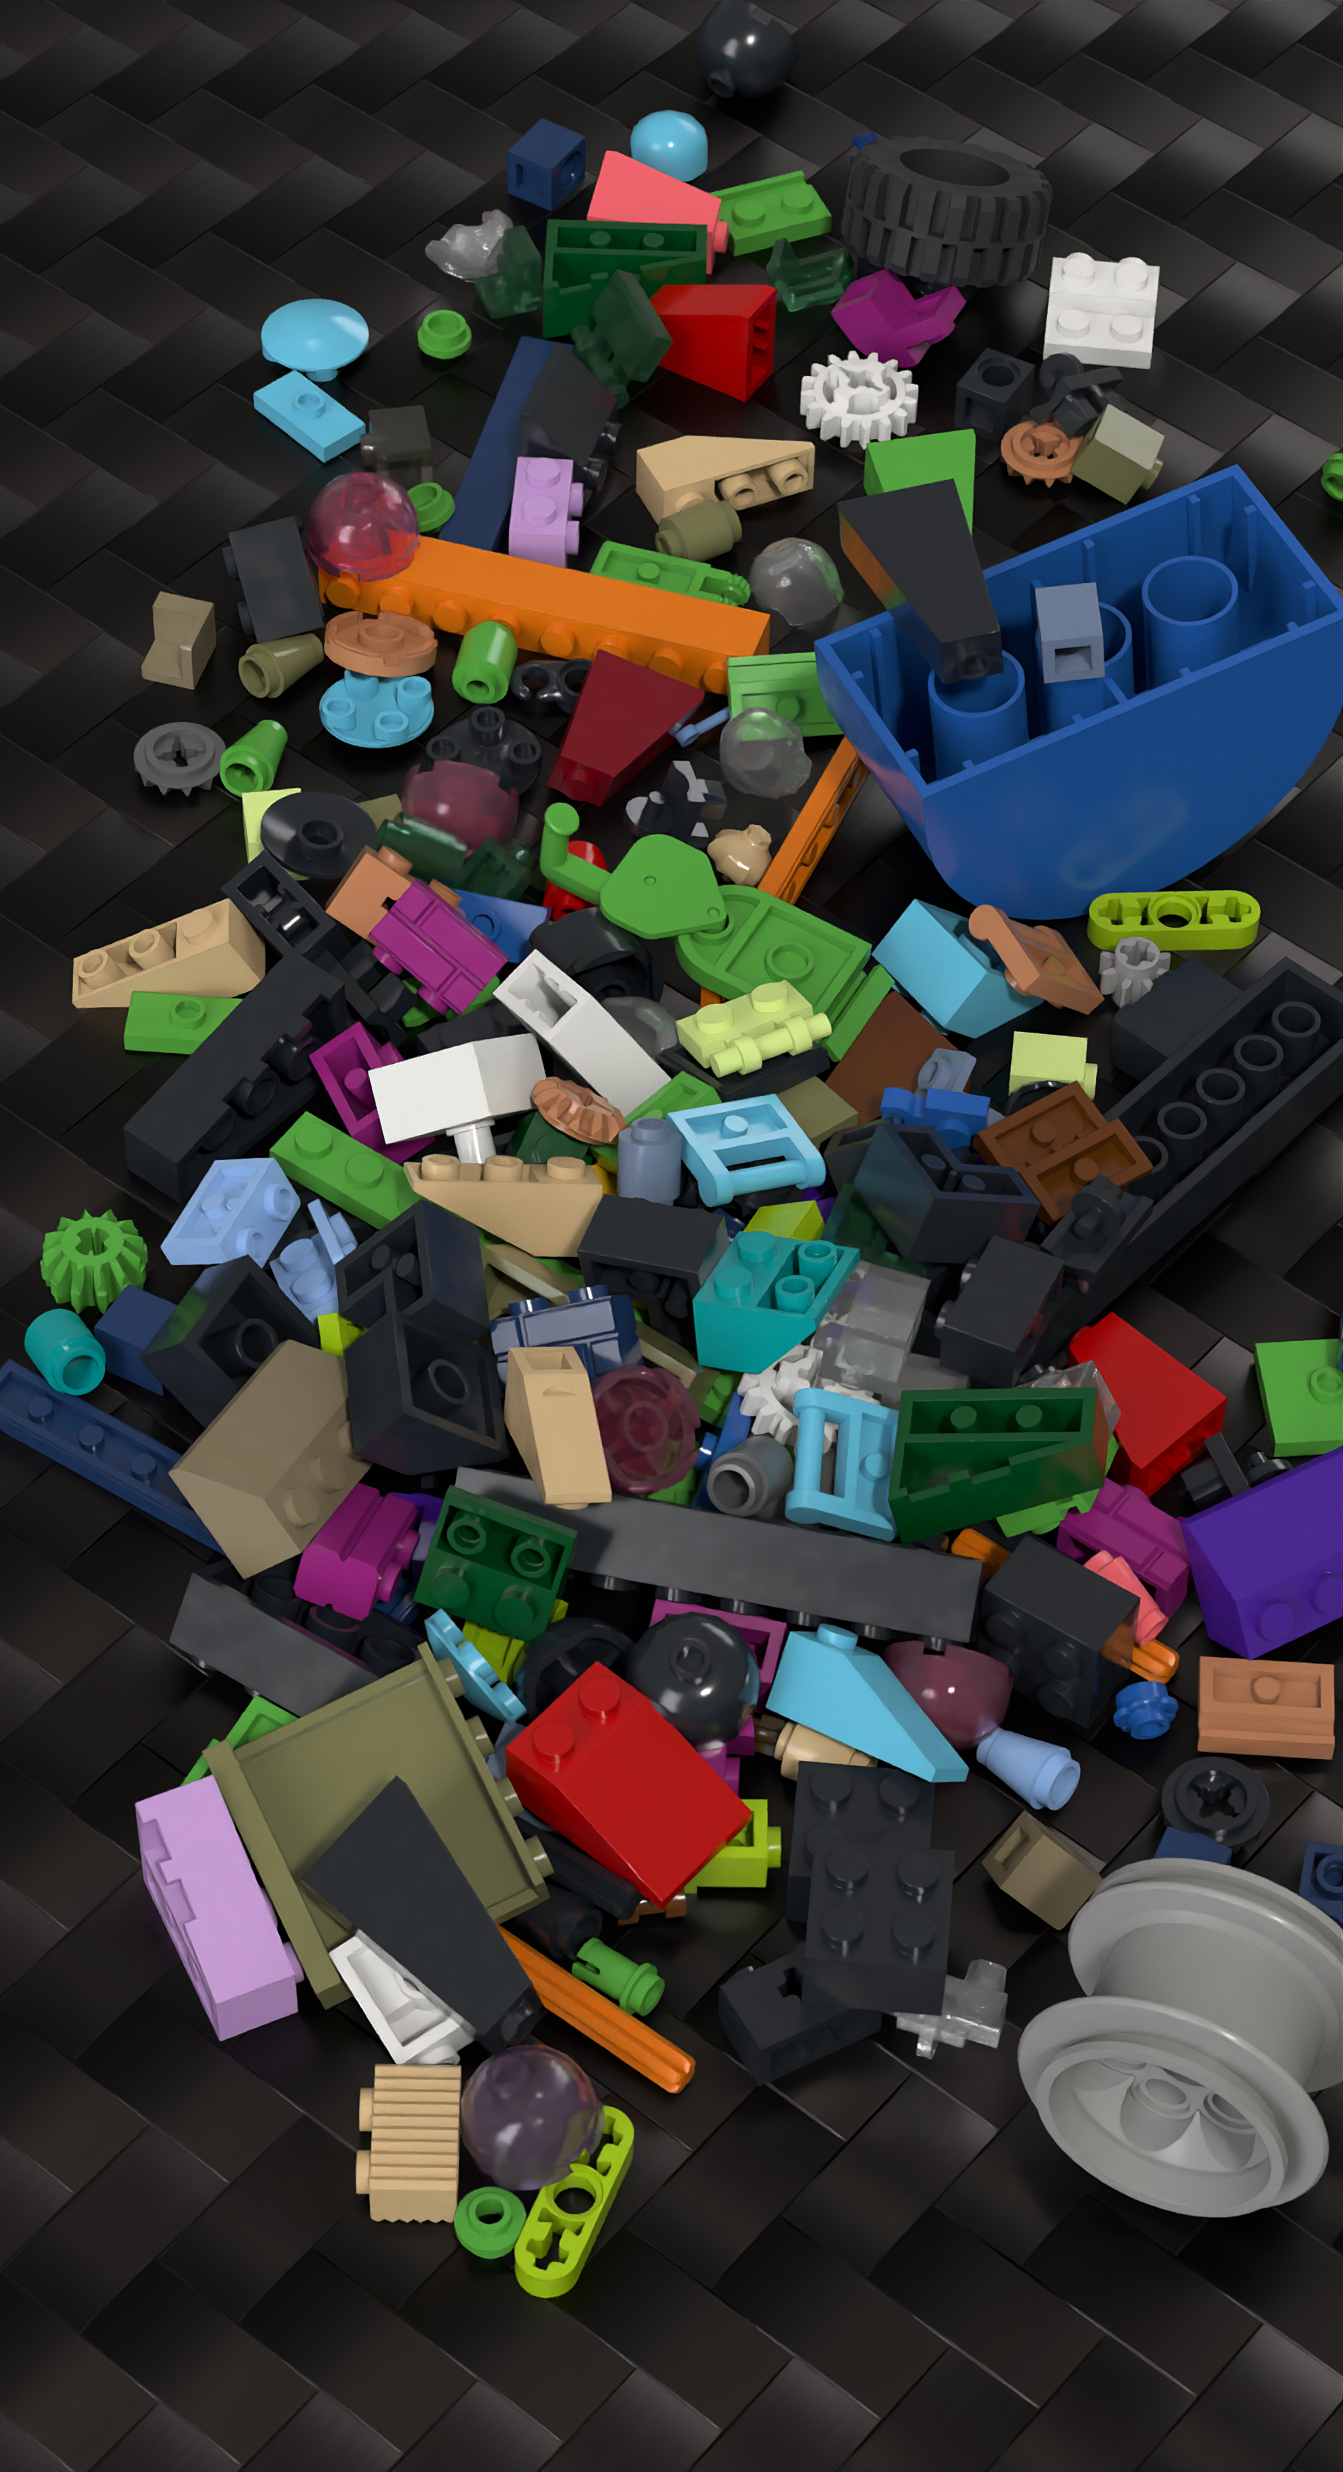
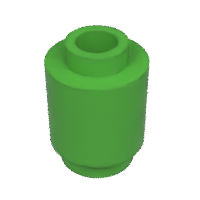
M486 621L477 624L465 634L453 671L452 683L456 691L466 700L479 704H492L501 700L506 695L518 655V647L514 636L506 626L498 622Z

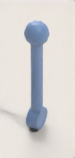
M729 707L722 709L695 725H687L676 734L675 739L681 747L691 744L699 735L728 720Z

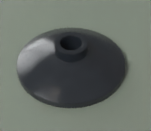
M298 792L280 798L266 810L260 826V839L264 849L283 868L298 875L315 879L343 878L366 845L377 852L379 844L378 829L372 817L355 802L327 792Z

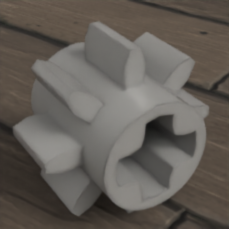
M1143 937L1120 938L1115 954L1102 951L1100 955L1098 973L1101 975L1100 993L1102 995L1111 994L1112 1000L1119 1008L1127 1003L1134 1004L1151 990L1154 982L1160 975L1169 971L1170 953H1160L1158 946L1151 939Z

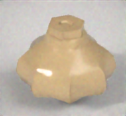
M750 824L743 831L723 829L716 834L715 840L708 845L707 853L715 861L717 871L723 873L722 878L728 883L733 881L736 885H744L756 889L773 862L768 851L771 836L760 825Z

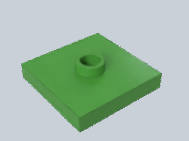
M1339 1339L1255 1343L1253 1360L1273 1457L1326 1454L1343 1446V1372L1337 1367Z

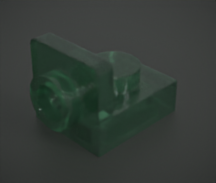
M523 225L503 230V253L497 255L499 273L475 279V291L489 316L493 319L542 308V257Z
M487 835L447 887L517 901L529 885L544 891L547 878L536 869L540 858L524 844L513 839L507 845Z

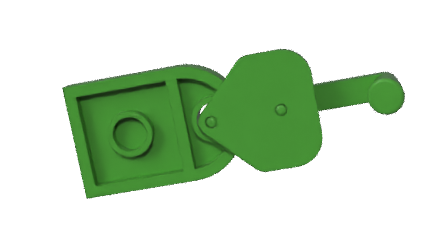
M555 803L545 813L539 861L541 873L556 886L594 905L599 904L603 915L612 923L642 938H663L675 944L676 955L684 971L701 986L729 1000L752 993L756 987L762 984L778 983L787 980L812 1005L814 1015L823 1012L829 1018L870 958L872 944L767 892L744 885L718 886L706 854L671 836L653 834L639 839L611 874L568 852L569 836L578 829L580 824L579 816L572 806L566 803Z

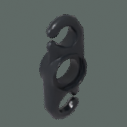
M572 659L569 661L530 660L515 668L511 674L509 686L514 696L524 702L532 698L530 689L523 684L524 680L536 679L541 681L546 687L537 692V700L542 703L556 702L563 711L572 714L579 693L571 691L566 685L572 681H583L592 661L588 659Z

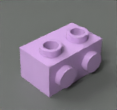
M518 457L509 528L510 556L567 568L568 554L578 555L579 521H572V516H582L583 483H573V460Z

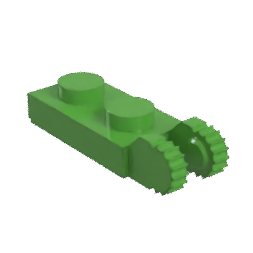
M610 541L603 543L589 574L735 607L743 606L745 602L747 603L752 591L750 589L751 584H748V580L743 579V576L740 577L737 574L732 575L730 572L711 568L710 564Z

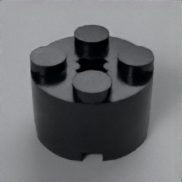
M599 904L593 908L572 912L555 922H543L529 936L531 949L527 957L535 949L593 996L629 1035L633 1034L641 1026L637 1018L645 1011L650 1004L653 1010H655L661 1000L664 989V977L659 964L639 936L609 921L603 915Z

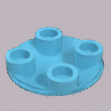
M306 299L292 302L277 309L265 321L261 331L262 353L269 361L278 362L290 369L306 372L307 377L313 381H330L337 376L338 368L354 361L367 348L369 340L368 326L364 318L356 310L340 302L326 299Z
M345 669L344 678L333 684L321 698L319 706L320 719L324 727L333 736L355 746L386 748L401 745L415 739L429 727L434 716L431 686L426 679L419 676L382 677Z
M441 1608L424 1621L428 1640L436 1661L449 1656L466 1691V1694L463 1696L470 1704L490 1716L511 1725L526 1713L527 1709L503 1681L491 1689V1686L500 1678L469 1640L457 1648L467 1638Z

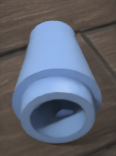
M997 1726L992 1727L986 1732L977 1749V1761L987 1766L992 1773L1035 1809L1047 1807L1051 1810H1057L1061 1808L1074 1793L1080 1778V1765L1071 1759L1068 1749L1011 1731H1005Z

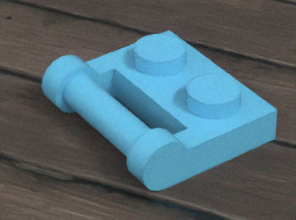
M776 1094L667 1114L666 1121L670 1124L669 1128L678 1131L682 1135L681 1159L697 1179L700 1197L709 1207L728 1204L732 1201L733 1196L796 1185L799 1189L819 1187L825 1180L826 1172L822 1156ZM777 1156H784L787 1160L734 1171H728L725 1167Z
M803 1388L796 1391L794 1394L793 1415L799 1419L794 1487L786 1495V1518L802 1524L819 1522L891 1542L899 1536L888 1503L899 1411L819 1388ZM825 1421L839 1425L834 1495L820 1492Z

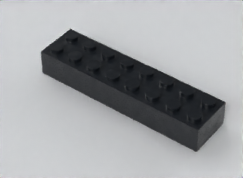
M458 1466L455 1487L578 1531L576 1554L568 1578L575 1579L577 1570L592 1573L590 1585L629 1592V1590L639 1591L641 1582L656 1585L654 1597L694 1604V1602L703 1603L705 1594L721 1597L719 1609L752 1616H759V1614L768 1615L769 1606L787 1609L785 1622L819 1628L820 1624L833 1625L834 1618L852 1621V1633L880 1640L890 1641V1638L897 1639L899 1630L918 1634L916 1646L950 1653L962 1651L964 1642L970 1643L978 1640L983 1589L992 1578L995 1561L751 1516H734L718 1510L612 1491L611 1502L590 1503L587 1507L577 1510L563 1509L553 1504L544 1503L531 1476L484 1467Z

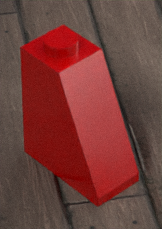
M663 285L648 302H642L634 314L632 330L635 332V356L746 402L773 372L776 288L769 285Z
M1113 1312L1108 1314L1094 1327H1083L1071 1339L1066 1349L1068 1360L1065 1382L1070 1388L1098 1387L1108 1427L1119 1446L1109 1468L1118 1485L1135 1486L1149 1498L1207 1449L1203 1440L1219 1432L1222 1433L1227 1397Z

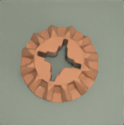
M1034 420L1026 421L1014 426L1004 435L1001 442L1000 461L1007 464L1009 476L1023 475L1026 485H1030L1035 481H1042L1050 488L1055 480L1070 484L1074 474L1069 471L1082 443L1083 436L1069 440L1056 422L1037 425ZM1034 452L1039 453L1041 456L1034 457ZM1054 455L1053 459H1048L1046 456Z
M546 1077L545 1080L538 1081L532 1092V1099L539 1107L540 1114L559 1130L581 1141L595 1145L618 1143L619 1132L628 1127L620 1110L609 1105L607 1098L596 1095L590 1088L578 1086L572 1080L563 1081L558 1077Z

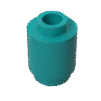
M55 1309L43 1313L31 1323L25 1335V1350L52 1388L70 1395H83L92 1391L100 1384L105 1374V1352L78 1315L69 1310Z

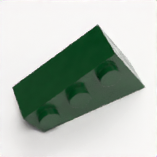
M548 219L543 284V339L632 323L639 305L644 301L648 302L663 285H706L708 224Z
M1098 1387L902 1390L888 1503L902 1544L1104 1487L1109 1428Z

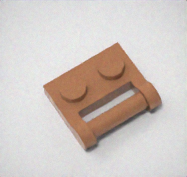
M987 904L980 905L972 912L969 919L971 935L976 939L993 945L1007 966L1004 970L1005 978L1021 995L1025 997L1035 995L1046 999L1058 1009L1065 1006L1087 1015L1104 1000V997L1059 932L1042 925L1032 928L1009 919L1003 910Z

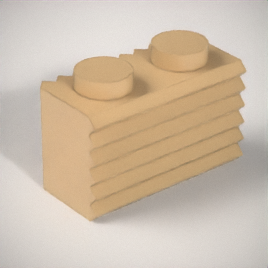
M375 2064L374 2088H361L359 2111L360 2131H372L371 2150H358L356 2165V2193L370 2194L371 2219L377 2222L383 2219L391 2222L398 2219L409 2222L415 2219L421 2223L428 2219L435 2223L440 2220H445L448 2223L454 2221L458 2205L462 2100L461 2065Z

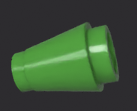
M272 720L260 721L257 726L224 751L220 759V778L230 792L242 797V793L267 791L272 786L288 739L285 729L279 723Z

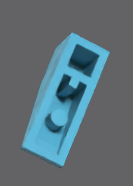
M820 1624L817 1632L790 1631L765 1708L930 1782H960L966 1780L969 1767L881 1657L856 1646L858 1640L856 1634L829 1624Z

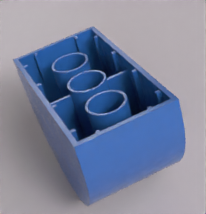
M1238 464L983 570L982 572L1001 630L1003 673L944 685L889 611L814 641L817 675L821 694L829 713L945 882L958 895L975 906L991 905L1003 910L1008 917L1018 919L1049 920L1088 915L1091 903L1103 894L1156 892L1201 868L1251 831L1290 792L1323 747L1343 706V597ZM1096 582L1103 632L1105 677L1044 684L1037 629L1035 589Z

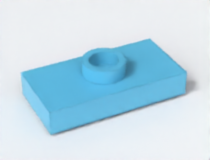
M297 370L288 373L254 393V408L324 463L366 439V424Z

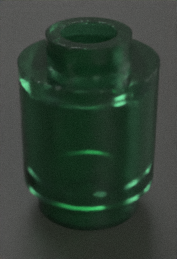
M402 811L393 820L385 819L381 823L373 845V850L379 852L382 846L385 845L400 854L413 865L408 873L416 879L420 878L427 885L435 879L444 885L451 886L462 868L466 854V842L455 838L454 831Z

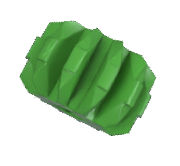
M84 1208L80 1220L73 1221L61 1217L57 1232L45 1234L43 1260L40 1261L42 1278L46 1281V1286L51 1287V1294L55 1297L57 1304L71 1301L77 1314L81 1313L88 1306H96L104 1315L109 1303L114 1302L128 1284L143 1290L146 1280L148 1252L147 1245L143 1243V1237L138 1236V1231L134 1227L132 1220L117 1222V1218L111 1209L100 1218L92 1217Z

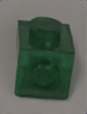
M783 238L775 241L771 261L766 267L769 285L776 288V293L781 295L789 312L819 304L829 305L838 301L851 283L855 262L847 247L798 260L788 239Z

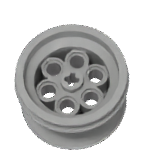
M1160 1858L1129 1864L1108 1875L1096 1887L1090 1900L1078 1911L1068 1936L1070 1962L1075 1976L1088 1997L1060 2002L1043 2010L1027 2025L1018 2046L1017 2062L1023 2085L1038 2109L1040 2118L1047 2131L1071 2159L1100 2181L1134 2199L1177 2213L1202 2217L1239 2216L1260 2208L1284 2204L1305 2194L1322 2176L1329 2155L1328 2134L1324 2121L1307 2093L1343 2083V1929L1320 1909L1292 1891L1250 1872L1219 1863L1185 1858Z

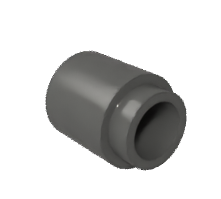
M753 1436L746 1439L720 1456L712 1464L707 1481V1491L710 1500L720 1511L730 1515L744 1517L755 1514L789 1489L794 1477L792 1458L786 1448L771 1437Z

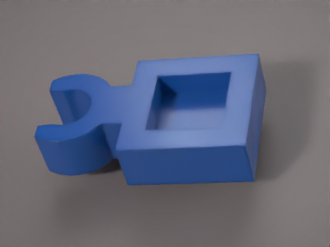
M887 1087L884 1090L880 1112H883L881 1119L892 1116L895 1124L933 1126L949 1149L967 1145L970 1153L979 1154L973 1147L972 1142L978 1132L988 1127L990 1097L928 1088L927 1097L919 1098L906 1089Z

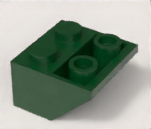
M450 1485L445 1495L413 1600L436 1609L441 1608L444 1612L529 1642L546 1630L558 1609L576 1554L578 1531Z

